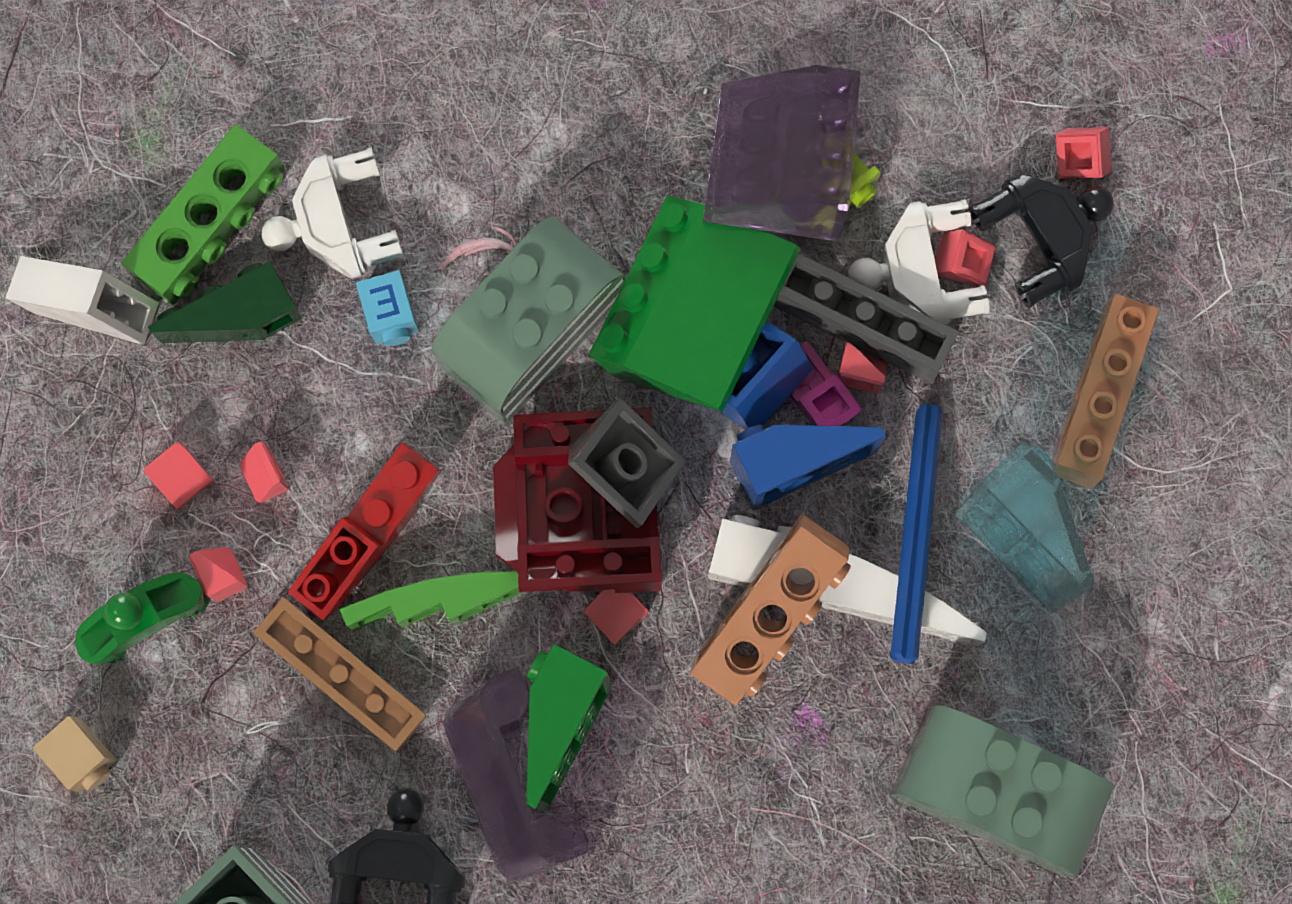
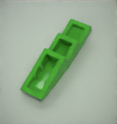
M515 571L477 572L433 578L387 590L339 610L346 626L352 631L358 630L392 613L397 623L402 628H405L443 609L448 620L454 625L522 592H519L518 573Z

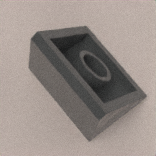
M621 398L616 400L569 447L568 464L636 528L642 526L687 462Z

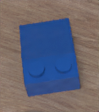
M766 321L733 392L721 413L745 430L759 424L763 426L814 369L798 341Z
M759 424L744 430L736 436L738 442L732 445L730 464L754 511L877 454L886 435L882 427L773 425L764 430L763 426Z

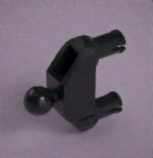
M1014 175L1004 181L1001 191L977 204L969 206L968 210L971 219L975 221L979 218L980 222L976 223V227L981 232L1014 213L1020 216L1047 259V267L1023 280L1015 282L1017 294L1020 297L1026 293V298L1022 299V302L1026 307L1030 308L1035 303L1061 289L1066 292L1080 287L1086 269L1093 228L1088 220L1096 222L1106 219L1114 209V200L1112 194L1106 188L1094 186L1083 191L1077 203L1067 188L1031 176Z
M400 789L389 798L387 814L394 823L393 831L374 829L328 862L327 872H329V877L333 878L330 904H359L362 881H367V877L423 883V888L428 889L426 904H455L456 892H461L465 886V876L429 835L412 833V825L420 820L424 812V802L416 791Z

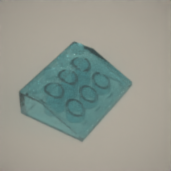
M1023 441L977 485L954 514L1050 613H1053L1088 591L1095 582L1060 478L1053 471L1055 468L1054 462L1042 449L1037 446L1030 448Z

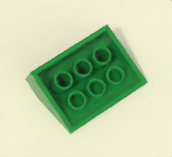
M667 195L625 279L626 282L622 285L588 355L615 378L723 412L801 249L792 242L704 204Z
M555 644L552 645L548 654L542 650L538 653L527 675L532 685L529 691L526 804L544 813H547L612 689L607 671Z

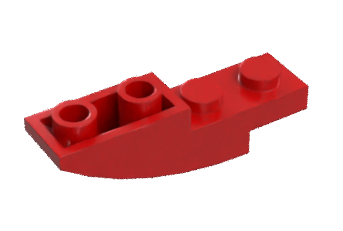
M401 443L350 514L339 520L288 590V593L322 620H326L356 588L420 508L417 504L442 470L407 443Z

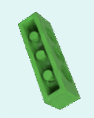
M234 124L121 261V264L133 277L172 306L179 299L188 297L198 283L197 276L208 263L214 264L223 255L227 246L226 241L236 229L244 228L250 222L255 213L254 207L264 194L270 195L281 183L283 178L282 172L285 168L278 155L237 124ZM237 176L246 177L245 183L241 188L233 191L226 190V186L232 178ZM210 210L217 211V216L212 223L198 225V220L204 212ZM179 245L189 246L187 254L182 259L170 260V254L175 247Z

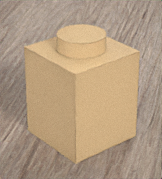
M67 716L32 747L68 791L82 792L86 789L87 792L94 790L110 776L108 768L117 761L81 718Z

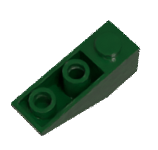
M268 261L263 265L255 263L245 267L238 273L237 279L224 286L218 284L204 289L198 294V300L183 308L175 306L165 310L157 317V322L149 325L148 328L161 343L264 340L303 318L271 262Z

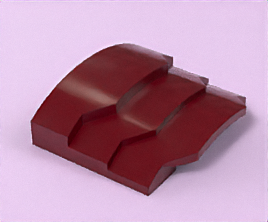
M652 407L631 408L653 429ZM606 410L513 415L514 445L493 466L495 554L498 559L518 573L519 592L552 590L576 592L612 589L615 590V593L662 591L657 504L642 526L636 528L568 464L569 447Z

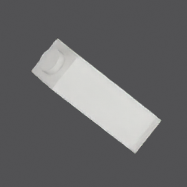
M20 256L5 297L34 314L143 345L149 333L148 326L152 324L159 304L157 301L103 270Z

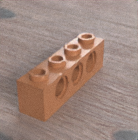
M1116 293L1105 305L1048 474L1092 489L1103 479L1159 308Z
M802 514L694 657L690 674L735 706L738 705L745 694L752 698L767 677V674L763 671L773 658L778 662L781 661L793 645L795 640L791 636L800 622L808 625L820 610L823 602L819 600V597L829 585L835 589L846 577L851 568V565L847 563L849 560V546ZM805 568L813 574L814 579L807 584H797L790 579L788 574L793 569ZM768 605H776L785 611L786 616L780 620L772 621L763 616L761 609ZM739 642H750L757 648L758 652L753 656H742L735 651L733 646Z

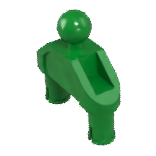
M184 573L166 574L141 583L125 593L113 595L105 605L99 607L82 622L75 636L77 652L84 661L93 665L116 663L115 659L119 658L121 660L126 650L181 618L197 616V610L201 613L204 612L208 604V598L201 584L195 578Z

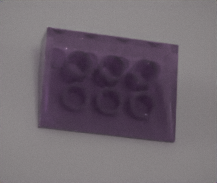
M812 65L722 83L703 222L840 242L850 201L861 71Z

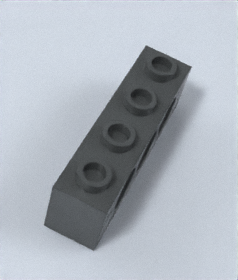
M798 254L774 304V307L845 342H849L853 346L930 384H933L959 333V331L801 254Z

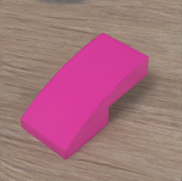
M808 340L802 343L800 346L814 369L791 393L790 397L814 426H842L861 413L863 409L836 373L832 375Z

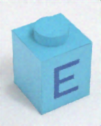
M400 270L356 282L369 333L376 345L383 343L384 346H396L410 340L411 334L419 332L406 284Z

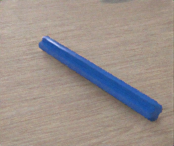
M929 403L920 404L915 415L890 657L894 662L913 664L919 657L943 414L940 406Z

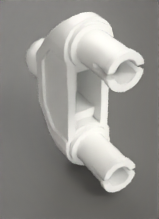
M372 147L333 159L332 155L327 156V154L316 157L307 168L292 199L297 219L291 221L283 216H274L267 220L262 228L264 244L275 251H286L293 246L297 238L302 237L311 255L352 279L362 276V273L366 272V267L397 258H404L396 230L358 242L356 238H352L339 194V191L342 190V185L380 175Z
M966 199L929 207L921 201L910 203L885 244L881 255L883 263L879 264L872 258H861L853 262L848 270L849 278L873 290H876L883 281H886L891 299L945 325L949 324L950 319L989 314V300L983 297L987 295L984 285L945 293L944 289L940 288L930 240L932 233L971 227L970 212H965V209L969 208Z

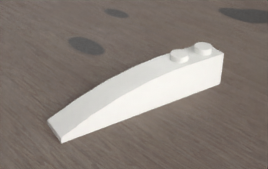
M733 515L732 521L722 518L708 579L747 588L792 528L778 526L777 532L759 528L760 521L747 516ZM849 554V560L847 561L851 565L849 572L837 588L834 589L830 585L819 597V600L823 602L821 607L893 625L899 576ZM805 568L793 569L788 574L790 579L797 584H807L814 579L813 574ZM925 591L922 633L974 646H980L985 642L987 632L943 601Z

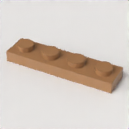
M284 597L253 632L254 635L397 753L428 717Z

